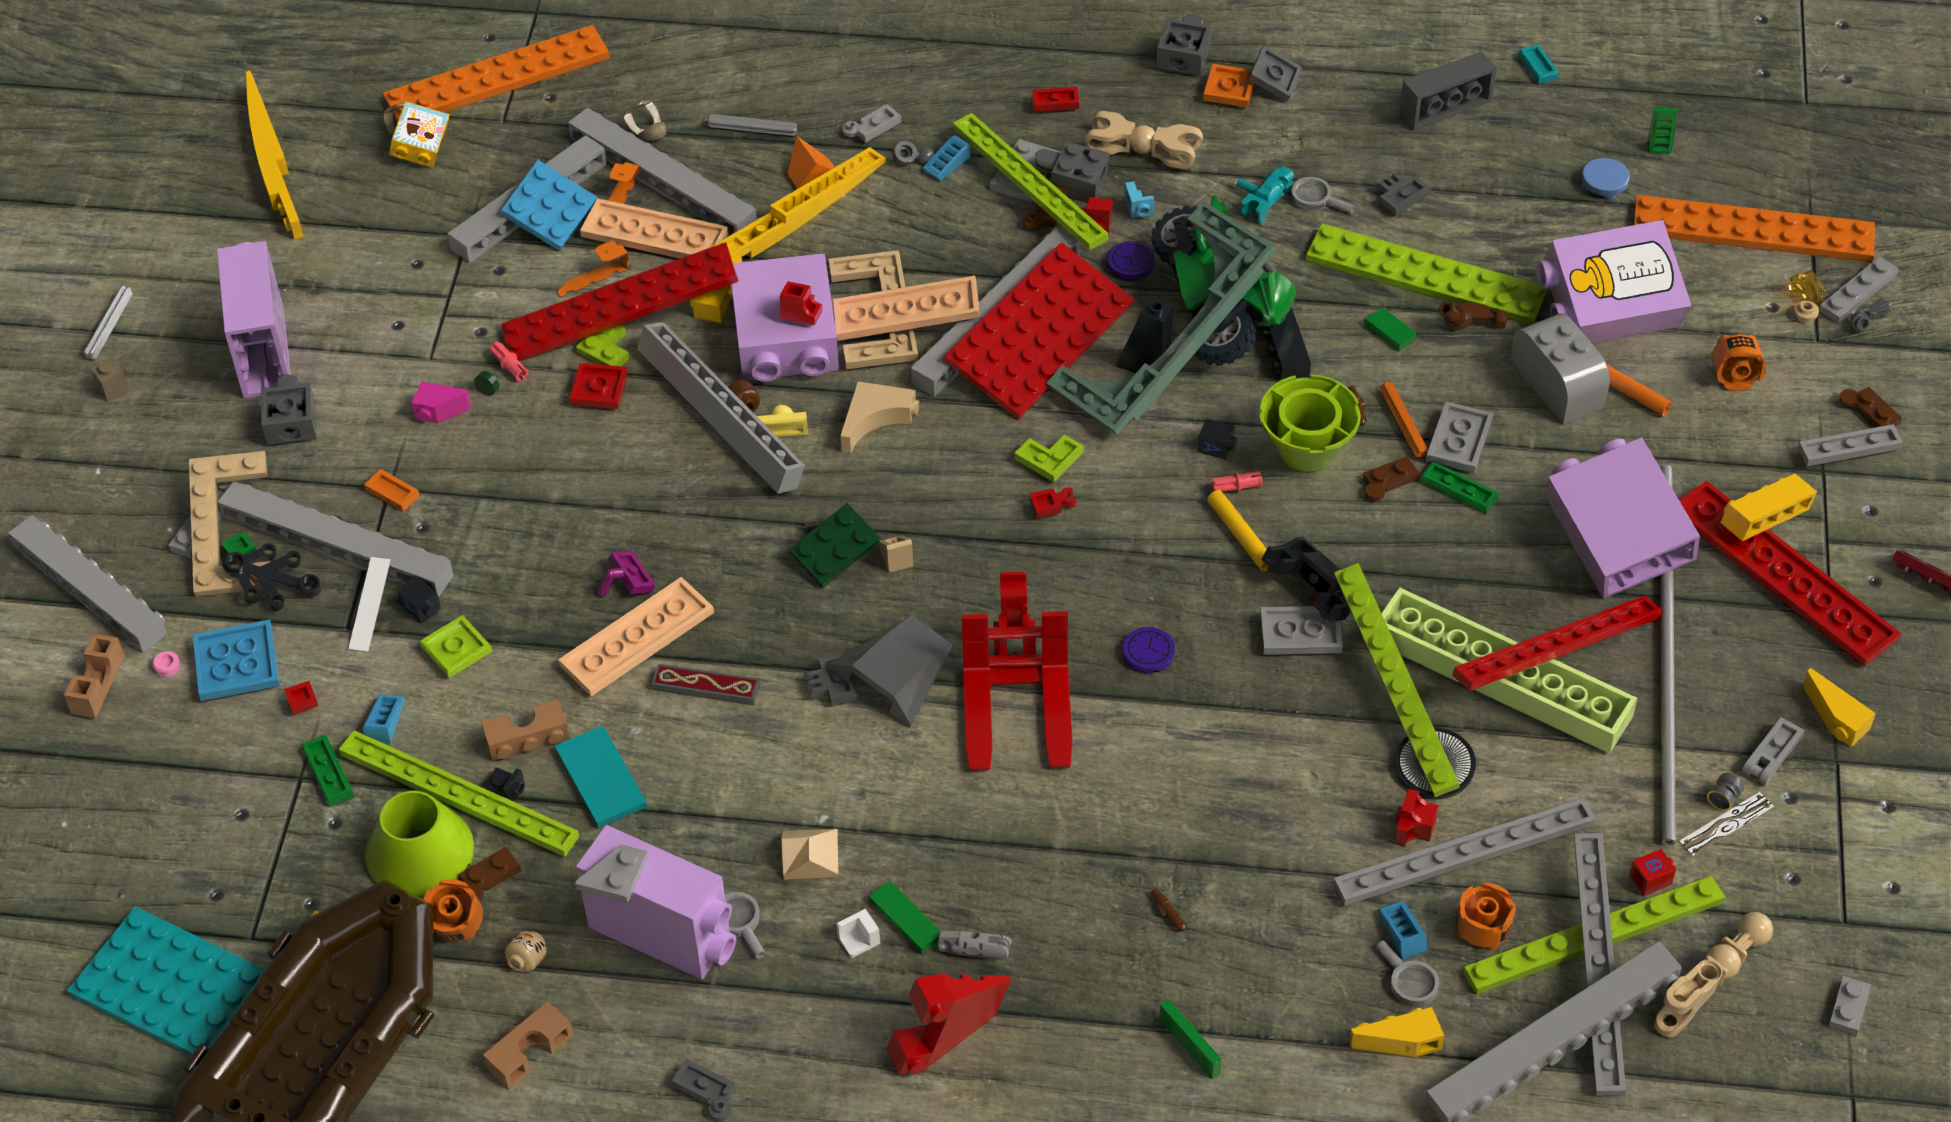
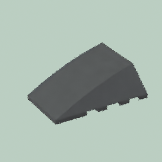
M910 615L829 663L828 668L847 682L857 675L892 701L889 713L910 728L947 658L952 644L916 617Z

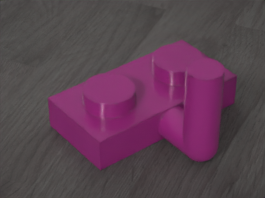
M633 551L611 552L608 561L614 569H608L605 572L597 590L600 596H606L613 580L619 578L630 594L653 592L655 583Z

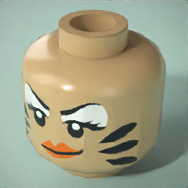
M534 931L519 932L505 948L508 965L513 970L521 972H531L546 956V943L543 937Z

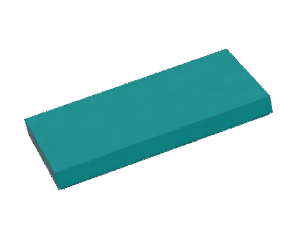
M603 725L555 745L558 757L598 828L647 808L644 796Z

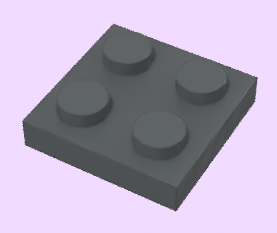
M1263 45L1248 80L1287 102L1292 95L1303 67Z

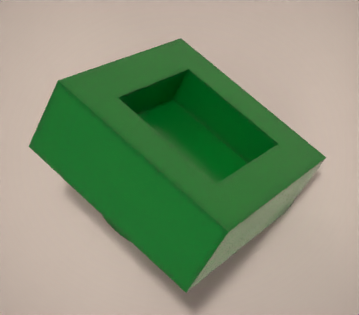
M244 531L221 543L227 555L231 552H239L246 555L256 551V547Z

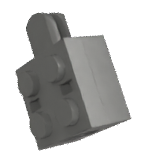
M1196 14L1185 15L1183 21L1168 18L1157 47V68L1200 76L1211 47L1212 26L1204 25L1202 17Z
M1066 141L1061 153L1047 149L1039 150L1036 154L1035 167L1038 171L1052 174L1051 183L1056 187L1068 189V197L1089 202L1090 197L1097 198L1107 176L1110 153Z
M287 374L277 379L276 387L261 389V424L267 445L317 439L316 404L310 383L300 384L296 376Z

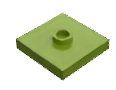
M463 615L419 641L420 647L448 678H451L492 652L491 645Z

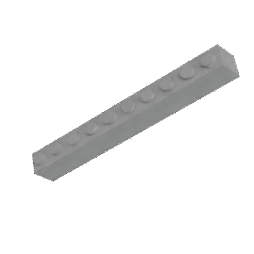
M586 108L568 122L570 138L576 142L586 135L605 148L606 161L609 163L623 165L627 162L638 165L639 173L634 178L704 221L728 226L729 236L757 220L756 209L752 205L746 204L734 194L721 189L717 184L703 178L699 173L688 169L684 164L673 160L666 153L658 151L649 143L637 138L633 133L627 132L616 123L605 119L601 114Z
M1058 227L1050 234H1047L1036 248H1032L1029 254L1022 261H1019L1008 275H1004L1000 282L986 293L985 297L979 302V318L957 321L956 325L950 331L945 332L934 346L929 347L922 358L912 364L910 369L912 385L935 397L959 374L943 361L944 356L1060 242L1064 243L1079 256L1080 242L1073 235Z
M664 322L644 325L637 348L644 357L748 462L773 490L779 494L797 489L805 465Z
M233 481L217 502L221 516L226 520L364 571H368L371 557L391 559L386 579L407 585L413 579L419 577L438 593V597L454 576L450 560L442 555H435L425 551L423 548L410 546L399 539H391L377 531H369L355 523L350 524L339 520L333 515L328 516L311 507L307 508L298 505L292 500H285L274 496L270 492L257 490L248 484Z
M1660 941L1429 1089L1427 1091V1104L1441 1122H1466L1470 1114L1478 1109L1480 1111L1487 1109L1493 1103V1099L1501 1094L1504 1096L1510 1094L1515 1090L1518 1083L1524 1079H1533L1540 1073L1541 1068L1547 1064L1554 1065L1563 1058L1564 1053L1570 1049L1577 1050L1582 1047L1590 1036L1595 1033L1597 1035L1604 1033L1610 1027V1024L1618 1018L1620 1020L1627 1018L1634 1008L1641 1003L1643 1005L1650 1003L1658 992L1664 988L1668 990L1680 978L1682 966Z

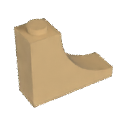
M858 381L840 436L842 452L851 454L857 442L874 429L891 424H911L913 415H917L919 411V401L916 400L915 390Z

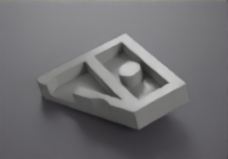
M622 844L619 845L576 881V890L628 903L647 862L648 852Z

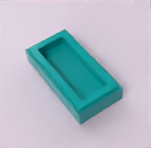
M1539 44L1518 50V57L1538 84L1559 78V71Z

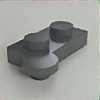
M686 1059L671 1080L672 1087L708 1104L709 1114L714 1120L724 1121L728 1119L732 1113V1106L728 1100L736 1089L735 1083Z

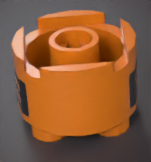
M1743 334L1723 335L1717 340V345L1712 351V363L1719 383L1724 384V387L1729 390L1740 391L1751 388L1752 383L1757 380L1760 382L1766 373V363L1755 336Z
M456 879L440 881L439 885L433 889L430 888L426 892L423 899L434 907L433 933L440 939L448 942H461L472 939L483 920V908L480 900L465 882Z
M1481 883V886L1467 888L1461 896L1456 920L1459 937L1474 946L1488 950H1495L1500 944L1504 943L1511 934L1516 910L1515 903L1513 904V901L1510 899V893L1501 886L1492 883Z

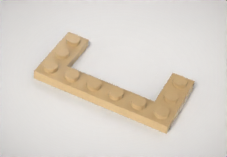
M899 250L829 259L832 282L879 277L881 291L906 287ZM907 329L889 332L890 339L843 345L846 369L918 360L914 330Z
M265 451L189 459L193 591L195 597L244 591L237 578L227 575L223 571L222 566H220L217 483L266 478L267 461ZM270 561L256 562L252 564L262 566L264 564L269 563ZM231 565V567L237 568L240 565ZM247 574L253 586L259 590L263 589L256 576Z

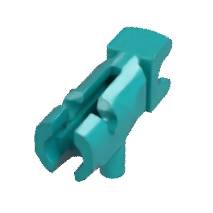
M1278 166L1264 178V182L1261 185L1257 186L1240 178L1236 186L1249 192L1241 202V215L1245 217L1249 213L1255 212L1258 215L1256 223L1260 224L1269 215V209L1284 195L1283 191H1287L1294 184L1291 181L1294 173L1284 166Z

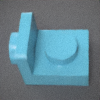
M1134 181L1126 182L1124 201L1130 218L1153 215L1154 197H1142L1141 190H1137Z

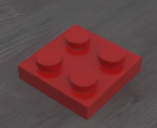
M579 363L570 395V405L619 409L628 376V368L625 366Z

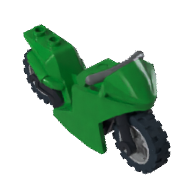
M1216 195L1211 196V206L1228 216L1229 213L1225 203H1219ZM1183 206V209L1175 208L1173 212H1167L1163 215L1164 218L1156 222V228L1152 229L1153 236L1151 241L1158 257L1172 267L1186 307L1194 317L1199 313L1209 297V288L1214 283L1215 262L1209 243L1188 220L1197 207ZM1269 259L1262 266L1266 273L1259 277L1195 352L1202 362L1205 360L1208 365L1214 363L1216 366H1223V363H1234V360L1237 358L1240 360L1244 357L1245 352L1251 350V344L1255 343V325L1277 326L1285 320L1297 296L1296 288L1290 280L1276 272Z

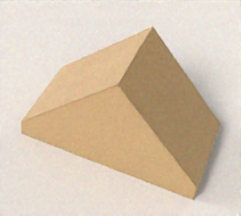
M901 535L881 540L878 543L889 573L913 567V550L910 538Z

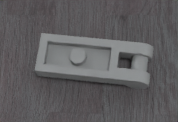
M1781 717L1747 760L1742 772L1748 776L1754 775L1759 778V782L1767 785L1774 773L1803 737L1805 730ZM1760 762L1766 765L1767 767L1763 769L1759 767L1757 764Z

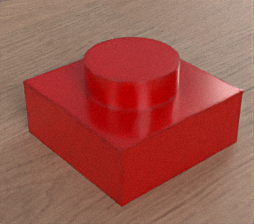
M310 681L284 689L293 715L318 706Z

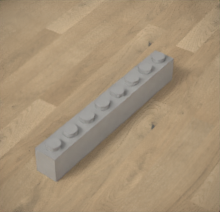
M585 135L563 152L557 154L546 165L579 185L607 165L605 148ZM522 181L448 232L451 250L470 263L518 229L519 225L500 213Z
M31 515L8 532L15 550L142 653L146 652L167 635L164 626L166 623L165 619L158 611H151L143 599L135 598L128 587L125 585L120 586L109 572L106 571L104 573L100 570L98 564L90 558L88 560L85 558L77 546H70L64 536L60 533L55 534L44 520L40 522Z

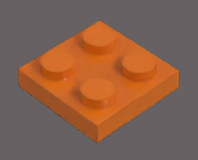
M1212 64L1203 101L1248 108L1255 84L1248 80L1251 70Z

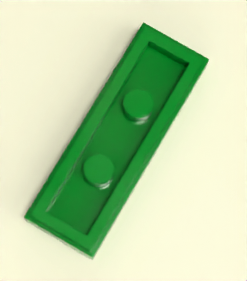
M1434 461L1420 477V483L1484 514H1487L1499 496L1498 492Z
M325 734L302 743V750L329 808L355 798L327 735Z
M891 881L869 895V901L921 954L938 943L941 931Z
M1166 1000L1160 1004L1159 1019L1212 1079L1218 1076L1221 1071V1057L1171 1001Z

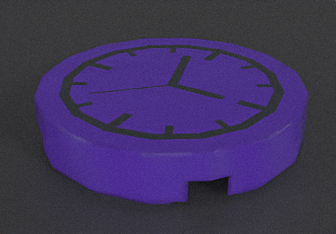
M1134 241L1115 245L1109 251L1107 265L1112 270V274L1117 278L1128 281L1138 280L1142 276L1144 278L1153 271L1155 263L1153 251L1147 245Z
M1142 627L1132 631L1126 637L1123 643V656L1127 665L1135 671L1145 674L1157 670L1160 672L1165 670L1174 659V642L1170 635L1161 629Z

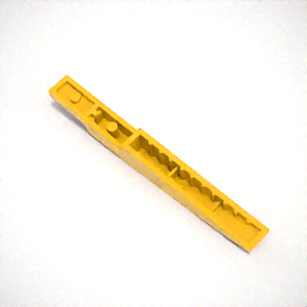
M251 70L246 71L247 102L251 132L273 211L279 210L281 216H286V218H283L286 231L292 232L294 240L302 238L303 233L300 221L282 177L289 174L284 154Z
M871 147L867 148L771 204L768 214L713 246L726 242L732 259L737 255H747L753 258L800 228L852 190L884 164L886 158Z

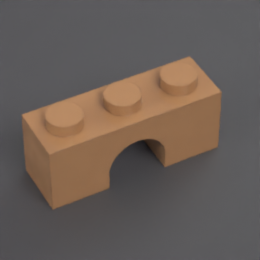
M99 634L92 635L84 652L86 659L84 676L73 675L64 694L69 710L74 715L91 718L97 717L125 657L117 637Z
M559 700L533 706L535 718L531 724L525 727L512 725L507 714L481 721L492 761L506 759L512 755L533 751L536 748L550 744H558L569 739L567 723Z
M547 1001L541 1007L535 1008L522 1023L513 1026L499 1042L493 1043L487 1048L483 1054L486 1069L510 1090L530 1073L528 1060L523 1052L531 1046L540 1045L554 1053L573 1037L570 1021Z

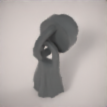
M1880 298L1871 306L1848 316L1846 321L1852 329L1858 332L1864 331L1869 328L1871 319L1885 318L1889 314L1892 307L1891 303L1887 299Z

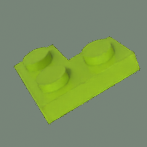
M618 325L587 336L576 346L577 353L596 364L624 365L630 359L629 352L615 344L626 335L625 327Z
M1065 434L1050 449L1029 438L1014 453V459L1055 482L1084 453V445Z

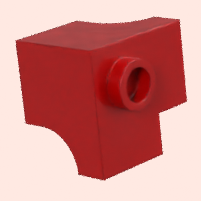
M1090 197L1087 206L1082 208V210L1108 232L1109 236L1113 217V199Z
M787 281L780 293V319L815 326L822 313V304L815 301V295L811 294V286Z
M1408 789L1403 806H1399L1396 813L1395 821L1399 823L1396 829L1394 844L1405 847L1409 841L1414 839L1430 842L1437 820L1439 805L1422 799L1419 791Z

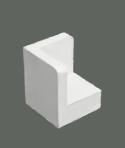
M866 909L836 924L838 940L851 958L880 944L879 928Z

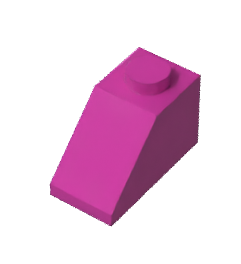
M422 381L411 403L415 419L440 423L469 410L471 407L467 389Z

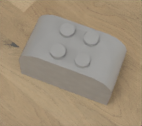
M1559 313L1515 332L1510 361L1563 425L1605 408L1610 384L1607 365L1598 350L1570 317Z

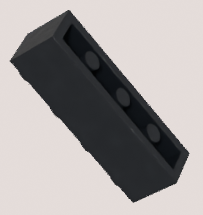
M1291 306L1285 320L1279 325H1272L1270 327L1260 326L1261 336L1267 340V354L1273 358V372L1278 374L1280 381L1295 375L1296 379L1310 378L1311 361Z

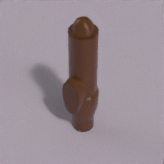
M1350 386L1348 389L1359 402L1360 425L1363 426L1367 421L1363 410L1365 403L1356 391L1355 386Z
M1158 888L1153 889L1151 895L1155 899V906L1163 917L1167 916L1178 931H1185L1186 923L1171 905L1168 898Z

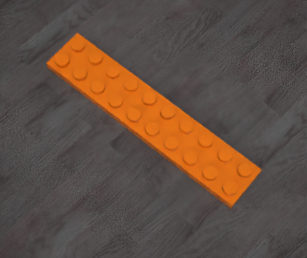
M594 25L394 88L383 92V96L388 107L405 103L406 101L444 113L610 59V55ZM403 108L393 111V117L397 124Z
M1644 195L1636 196L1634 225L1663 220L1669 239L1873 262L1875 222Z

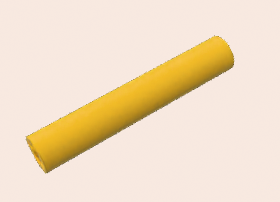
M1221 490L1212 492L1207 498L1208 503L1261 571L1269 570L1268 565L1261 560L1267 550L1224 493Z

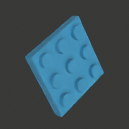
M538 160L501 209L500 214L558 251H561L596 202L597 196Z
M271 620L192 634L198 692L201 701L280 686Z

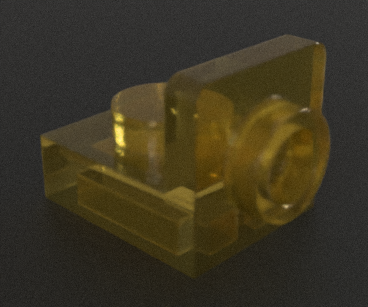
M1809 270L1795 274L1790 278L1787 293L1792 296L1802 292L1806 300L1815 303L1819 307L1824 302L1827 289L1814 272Z

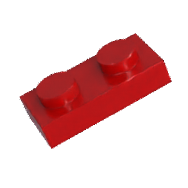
M1077 87L1032 90L1034 112L1079 109Z

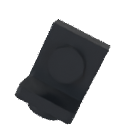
M496 767L482 788L514 801L517 796L523 793L525 788L522 770L516 768L512 774Z

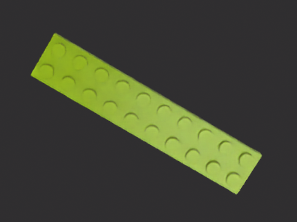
M1323 223L1306 255V262L1458 305L1472 302L1491 307L1490 313L1502 310L1506 313V318L1529 325L1536 322L1549 288L1542 289L1540 284Z

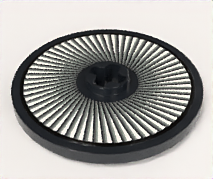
M1434 727L1460 785V788L1434 797L1409 739L1405 737L1399 744L1395 754V770L1398 778L1407 789L1419 791V795L1425 798L1444 799L1459 794L1471 783L1475 774L1476 758L1472 747L1462 736L1448 729Z

